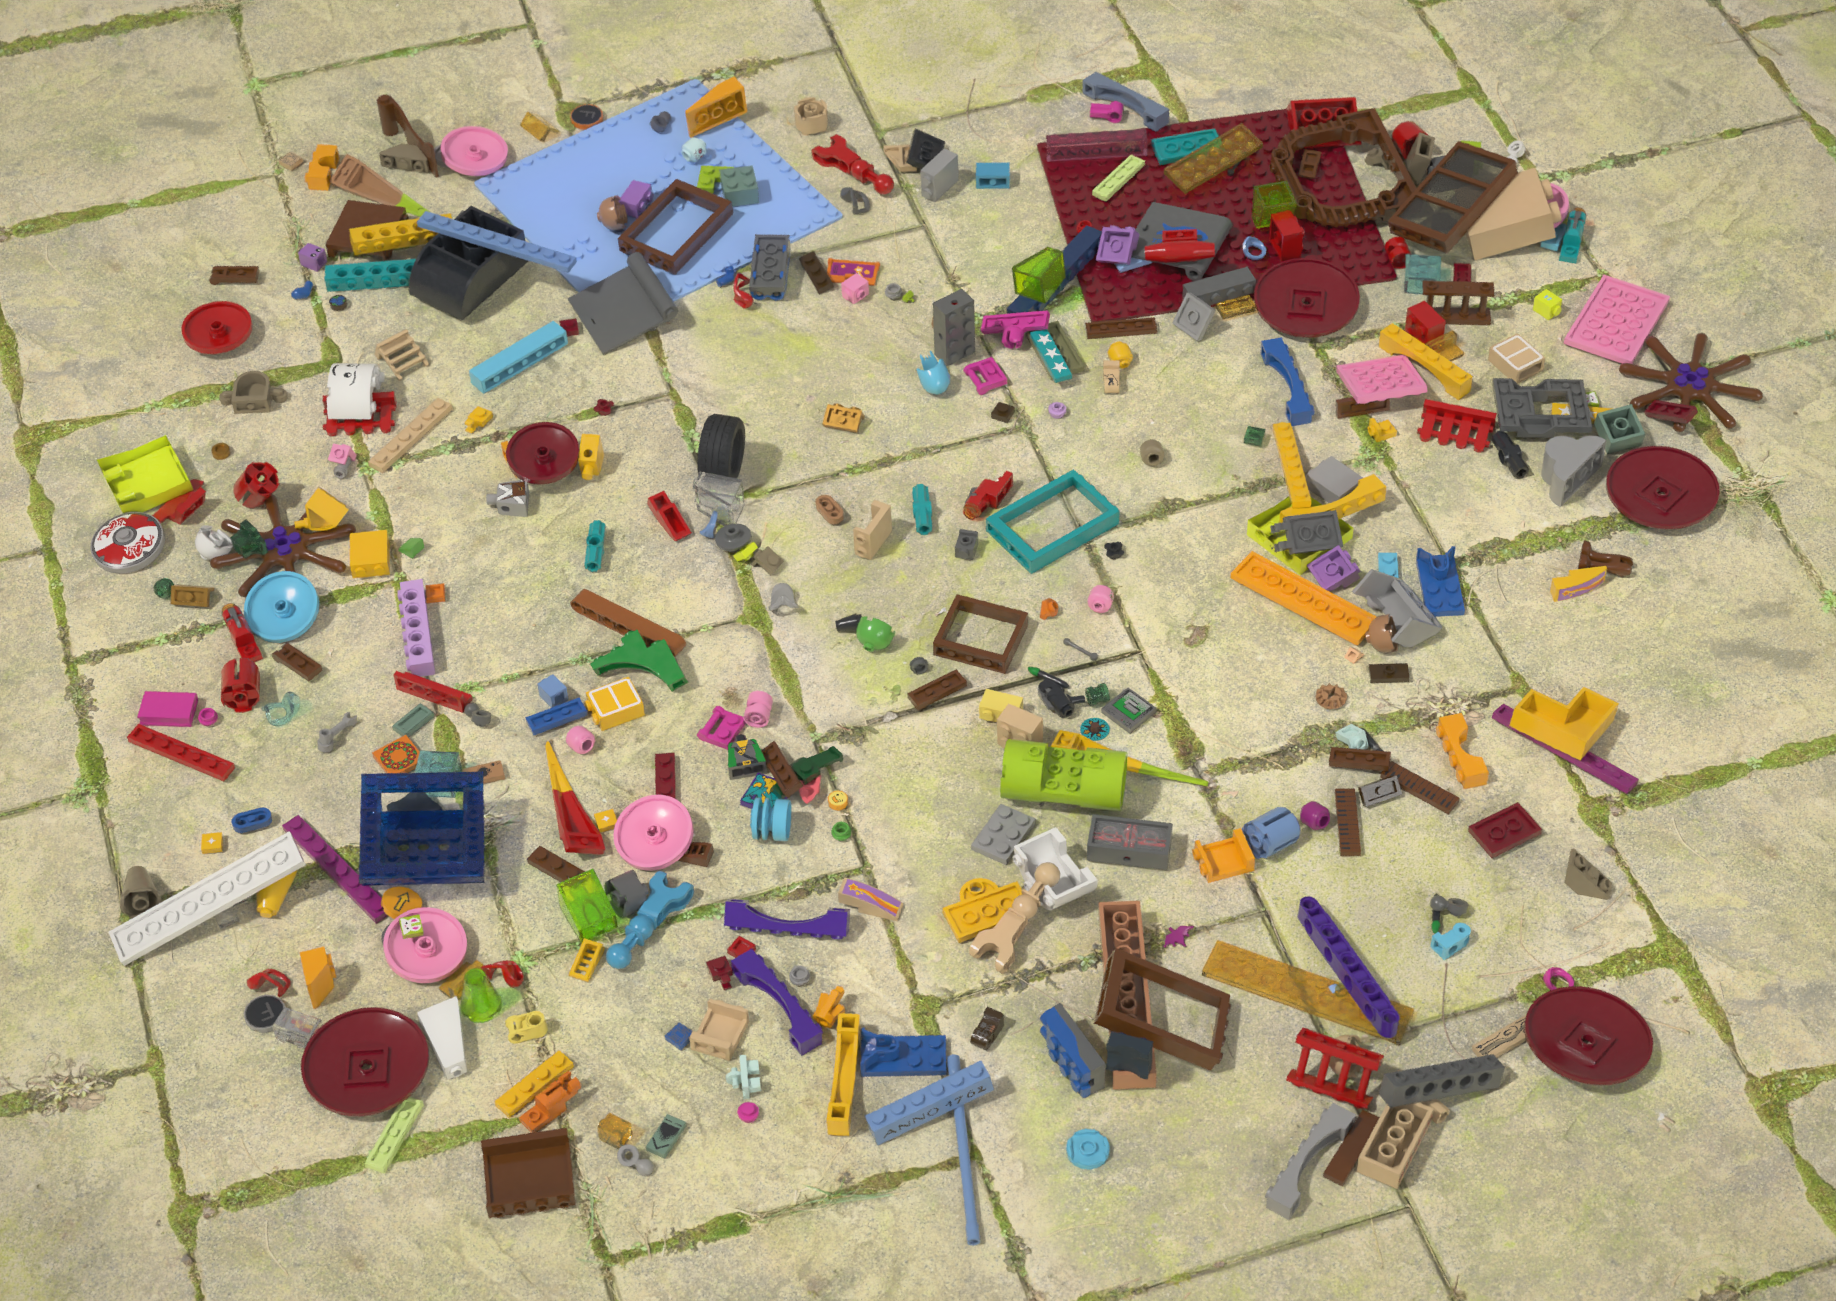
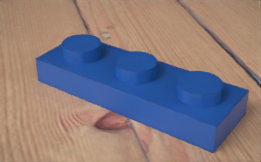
M579 697L526 717V723L534 736L587 716V710Z

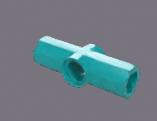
M917 484L912 488L914 501L912 502L913 517L916 522V532L921 535H928L932 531L931 500L929 501L928 486Z
M594 520L590 523L588 537L586 538L587 548L584 566L590 572H597L598 569H601L602 556L604 555L606 524L600 520Z

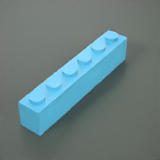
M555 321L548 323L470 369L471 384L483 394L567 345L566 331Z

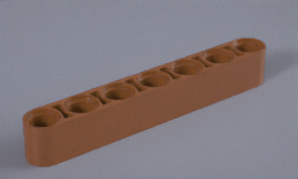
M582 589L570 602L571 607L577 613L623 636L629 631L638 630L647 647H650L657 640L665 639L674 657H676L686 646V641L679 634L587 589Z

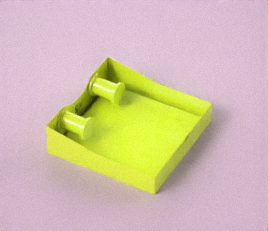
M166 435L133 450L97 459L99 467L122 513H143L193 490L190 480Z
M1288 496L1274 507L1248 519L1247 536L1301 575L1308 570L1307 565L1330 550L1290 555L1289 549L1275 552L1274 544L1287 541L1285 531L1271 533L1270 526L1279 523L1280 511L1292 507L1290 497ZM1310 496L1311 507L1322 505ZM1338 519L1344 545L1353 538L1354 528L1344 520Z

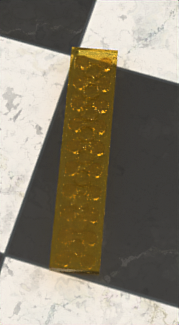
M1219 940L1216 941L1202 970V976L1397 1045H1400L1414 1014V1008L1390 1000L1400 1016L1397 1034L1392 1038L1382 1037L1366 1018L1342 983ZM1337 984L1335 993L1331 992L1329 986Z

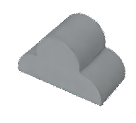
M1556 436L1548 440L1545 445L1541 477L1550 485L1549 497L1554 504L1561 507L1602 467L1606 446L1605 439L1598 436H1585L1576 440L1568 436Z

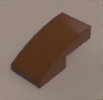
M1304 149L1298 177L1315 179L1321 152Z

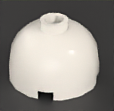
M204 525L200 528L195 538V546L200 556L209 561L214 557L229 554L233 548V545H231L233 543L232 539L223 531L218 529L216 532L211 530L212 526Z

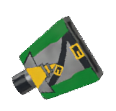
M740 734L735 737V742L728 744L730 780L756 776L757 773L767 774L765 758L755 739L747 740L745 735Z

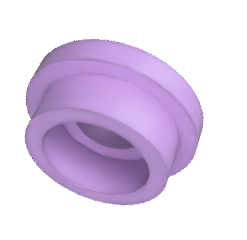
M1054 402L1049 405L1048 412L1051 417L1059 419L1066 413V406L1063 403Z

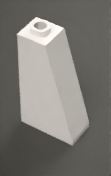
M455 996L417 1012L420 1025L447 1080L466 1073L467 1066L461 1011L457 997Z

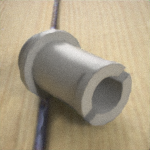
M349 457L345 465L338 463L333 469L335 477L342 479L347 476V470L352 462Z

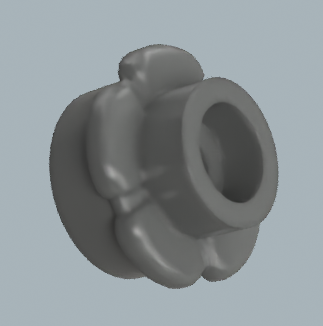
M923 657L914 658L910 662L911 671L917 675L925 673L928 669V661Z

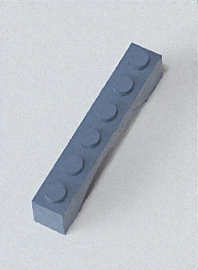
M1094 72L1083 79L1084 95L1094 100L1098 98L1121 102L1123 105L1136 111L1144 119V126L1157 131L1169 123V109L1098 72Z

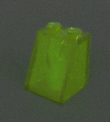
M1287 181L1254 186L1252 219L1256 228L1270 226L1271 214L1291 210L1292 214L1294 213L1297 202Z
M1046 247L1012 267L1015 294L1046 303L1066 277L1063 251Z
M594 869L556 884L560 909L580 943L583 942L584 938L592 940L618 927L616 914Z

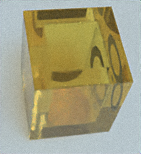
M610 1112L605 1119L599 1122L597 1127L599 1140L618 1150L623 1145H626L633 1135L631 1123Z

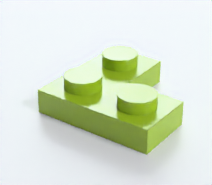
M701 166L697 187L714 193L716 182L720 183V170L734 167Z

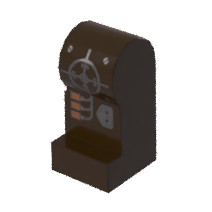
M987 1006L983 1012V1018L972 1033L970 1043L981 1049L988 1050L1004 1027V1013Z

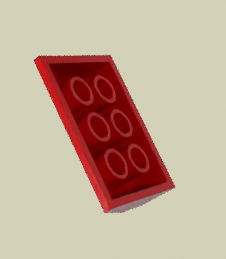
M1356 97L1291 100L1286 108L1290 130H1297L1301 126L1305 128L1310 124L1317 125L1320 122L1327 123L1329 120L1336 121L1339 115L1358 111ZM1336 140L1305 148L1362 145V141L1348 144L1342 140Z

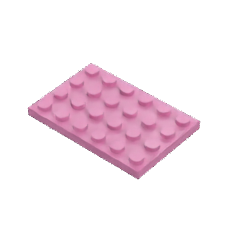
M1603 275L1566 335L1564 344L1622 364H1633L1666 308L1670 296Z

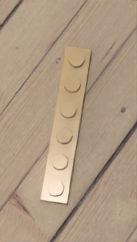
M437 398L368 461L369 467L384 473L452 410V404Z

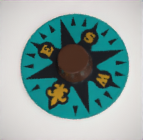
M1089 718L1081 724L1080 731L1083 736L1093 741H1098L1107 737L1110 728L1103 719Z

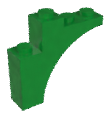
M638 630L629 631L621 638L623 646L613 648L610 653L594 659V662L590 663L597 676L621 668L647 671L660 678L669 687L671 692L689 683L665 639L657 640L650 647H647Z

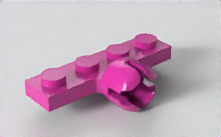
M1047 310L983 316L981 332L983 334L1003 333L1001 341L1006 348L1014 349L1016 343L1015 348L1018 349L1022 346L1026 331L1048 329L1050 313Z

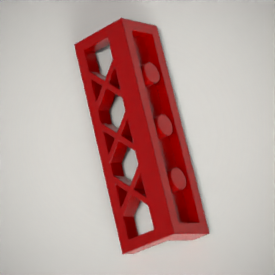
M396 671L393 674L397 690L461 713L464 712L466 705L473 700L471 694L406 671L404 673Z

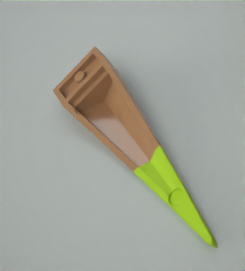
M346 154L329 181L332 185L347 193L384 205L405 207L406 213L421 217L425 211H428L363 162Z

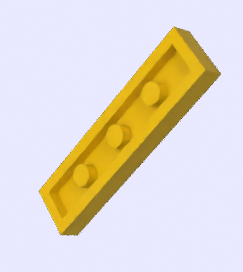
M560 1050L495 1100V1106L508 1118H511L531 1102L536 1095L555 1080L557 1081L561 1075L568 1070L570 1071L574 1067L573 1062Z

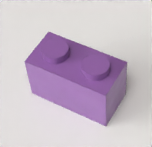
M632 180L620 197L622 200H619L620 205L624 204L628 216L638 218L645 211L646 206L652 201L654 196L651 184Z

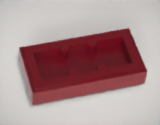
M1454 263L1453 281L1471 282V264Z

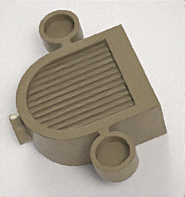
M248 371L236 378L233 391H224L219 395V398L224 406L232 404L234 414L269 413L272 400L276 403H284L287 401L288 396L285 389H271L269 378L265 373Z

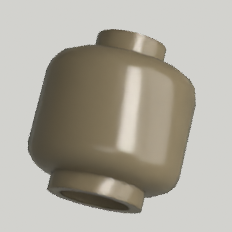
M1153 439L1146 440L1140 446V455L1144 464L1157 466L1162 463L1165 454L1159 441Z

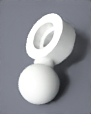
M1514 141L1508 146L1507 151L1510 156H1507V158L1516 160V166L1518 164L1517 158L1521 157L1526 150L1524 144L1521 141Z

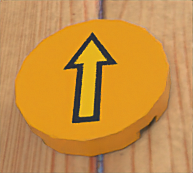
M392 887L384 892L381 907L384 908V912L388 916L396 919L399 915L409 910L421 908L422 900L415 891L409 888Z

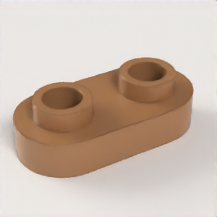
M821 495L817 497L815 501L816 509L828 523L839 524L843 521V509L831 496Z

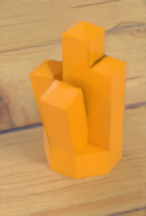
M837 986L835 990L832 989L830 994L821 993L817 1009L812 1016L813 1020L819 1025L832 1028L838 1019L839 1013H845V1006L838 1004L845 993L842 986Z

